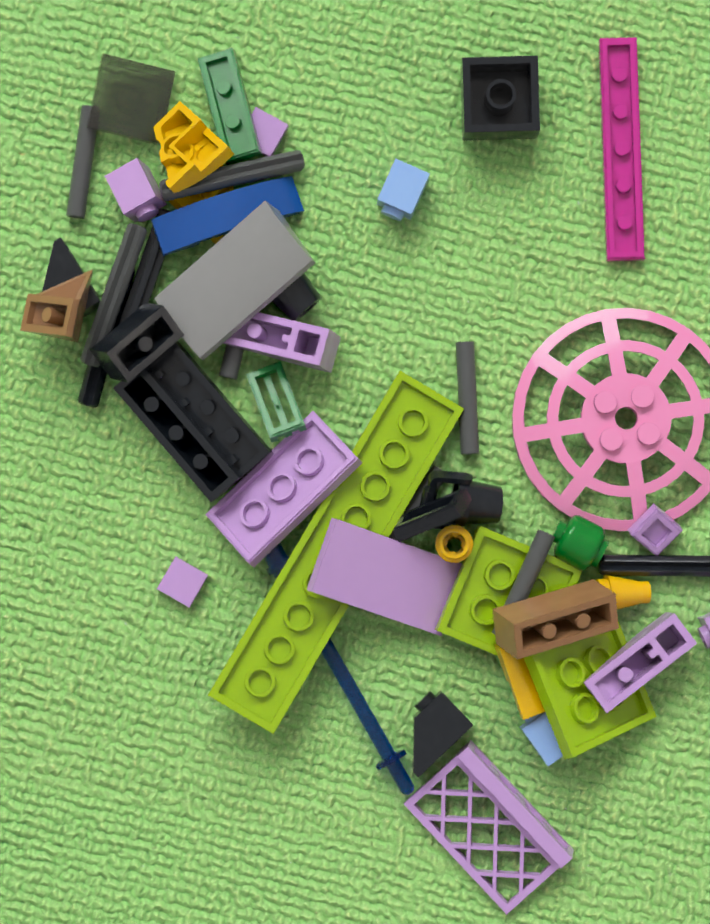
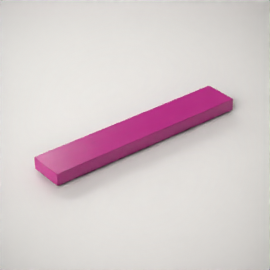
M637 37L600 38L598 47L606 262L642 261L645 259Z

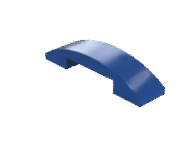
M293 177L278 178L232 190L152 219L151 223L162 255L165 256L199 245L202 241L229 233L264 201L278 209L284 218L304 212Z

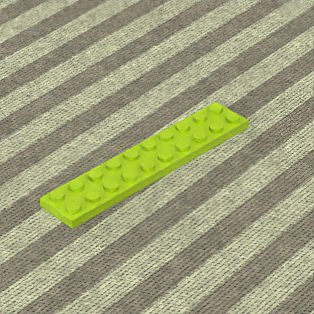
M398 372L352 450L361 460L362 464L320 504L208 693L209 697L274 734L349 604L306 590L331 518L389 538L462 414L463 407L404 372Z

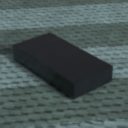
M462 488L406 511L395 525L393 533L398 541L401 542L462 517L473 499L467 489Z

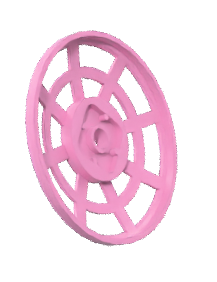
M634 308L605 309L585 314L565 324L550 335L534 352L521 374L514 395L512 409L513 439L518 458L528 479L541 496L558 511L570 518L574 515H580L605 530L620 532L628 531L647 511L646 494L656 492L668 486L680 477L684 471L702 485L694 494L678 506L665 511L668 516L674 520L684 515L699 504L710 492V471L694 459L703 437L704 414L710 413V398L701 399L700 391L693 377L684 365L678 361L688 344L691 343L710 365V348L689 328L672 318L648 310ZM629 318L649 321L666 327L677 333L666 351L645 342L620 340L616 319ZM602 323L605 343L584 351L572 360L568 366H565L549 355V352L571 333L590 324ZM623 352L642 353L659 361L649 375L643 377L626 372ZM608 354L611 376L594 386L577 374L578 370L591 360ZM538 367H541L557 378L548 402L547 423L525 427L524 410L526 396ZM670 370L675 372L684 384L690 401L669 404L659 385ZM569 386L585 398L581 407L580 418L559 421L560 402L565 388ZM628 408L634 412L636 422L631 429H622L617 425L615 415L619 409ZM693 416L692 434L686 450L683 451L667 439L671 428V421L674 418ZM583 434L584 439L593 452L581 468L568 454L561 436ZM550 438L551 446L558 460L566 471L573 476V479L561 495L556 493L539 473L530 455L527 442ZM659 451L675 463L661 477L644 483L642 460L649 458ZM605 460L626 464L629 486L609 484L597 480L593 476ZM585 487L609 496L630 497L633 519L617 520L603 518L582 511L572 504Z

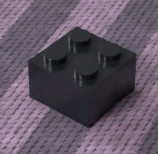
M538 56L462 58L460 69L463 141L537 139L540 132Z

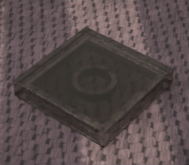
M103 53L100 59L86 128L160 145L156 140L153 127L167 114L176 71Z

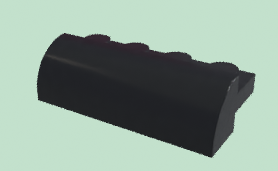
M178 341L129 383L120 381L114 387V390L210 502L215 501L236 485L250 470L272 452Z

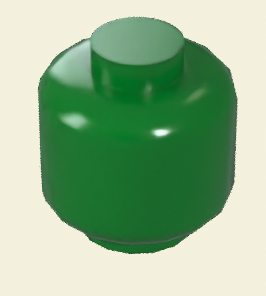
M580 515L572 516L567 523L560 520L552 534L555 536L553 542L556 543L554 547L555 557L581 571L586 570L589 566L595 568L609 543L608 540L604 539L605 531L601 526Z

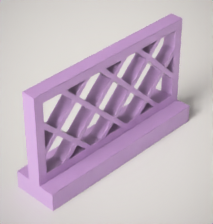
M472 740L464 745L448 763L404 802L406 808L506 915L559 867L562 868L573 858L574 849ZM457 765L469 776L468 790L447 789V774ZM442 780V789L433 788ZM473 782H474L482 791L473 790ZM425 794L441 795V815L426 814L416 803ZM446 795L468 796V816L446 815ZM473 797H488L495 804L494 818L472 816ZM499 810H500L507 818H499ZM433 821H441V829ZM446 822L467 823V842H452L445 835ZM472 823L494 824L493 844L472 843ZM499 824L514 825L521 832L520 845L498 844ZM525 837L533 846L525 845ZM459 849H467L466 856ZM471 849L493 850V870L477 869L471 863ZM498 851L520 852L519 871L497 870ZM525 852L541 853L550 864L541 872H524ZM484 876L492 877V884ZM497 877L519 878V892L509 901L498 892ZM524 878L532 879L526 886H524Z

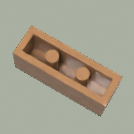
M594 579L492 609L496 644L516 659L619 629L616 594Z

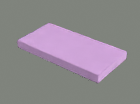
M314 411L303 420L307 430L302 432L296 430L292 432V436L285 437L268 456L258 463L205 514L252 567H255L362 464L361 460Z
M331 518L306 590L442 636V633L436 631L435 628L462 564L447 562L439 555Z

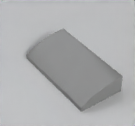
M264 201L154 299L158 305L165 307L184 334L182 338L195 354L204 360L312 267L315 261L281 212L267 201Z

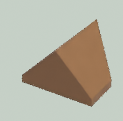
M93 269L38 294H28L20 330L78 342Z

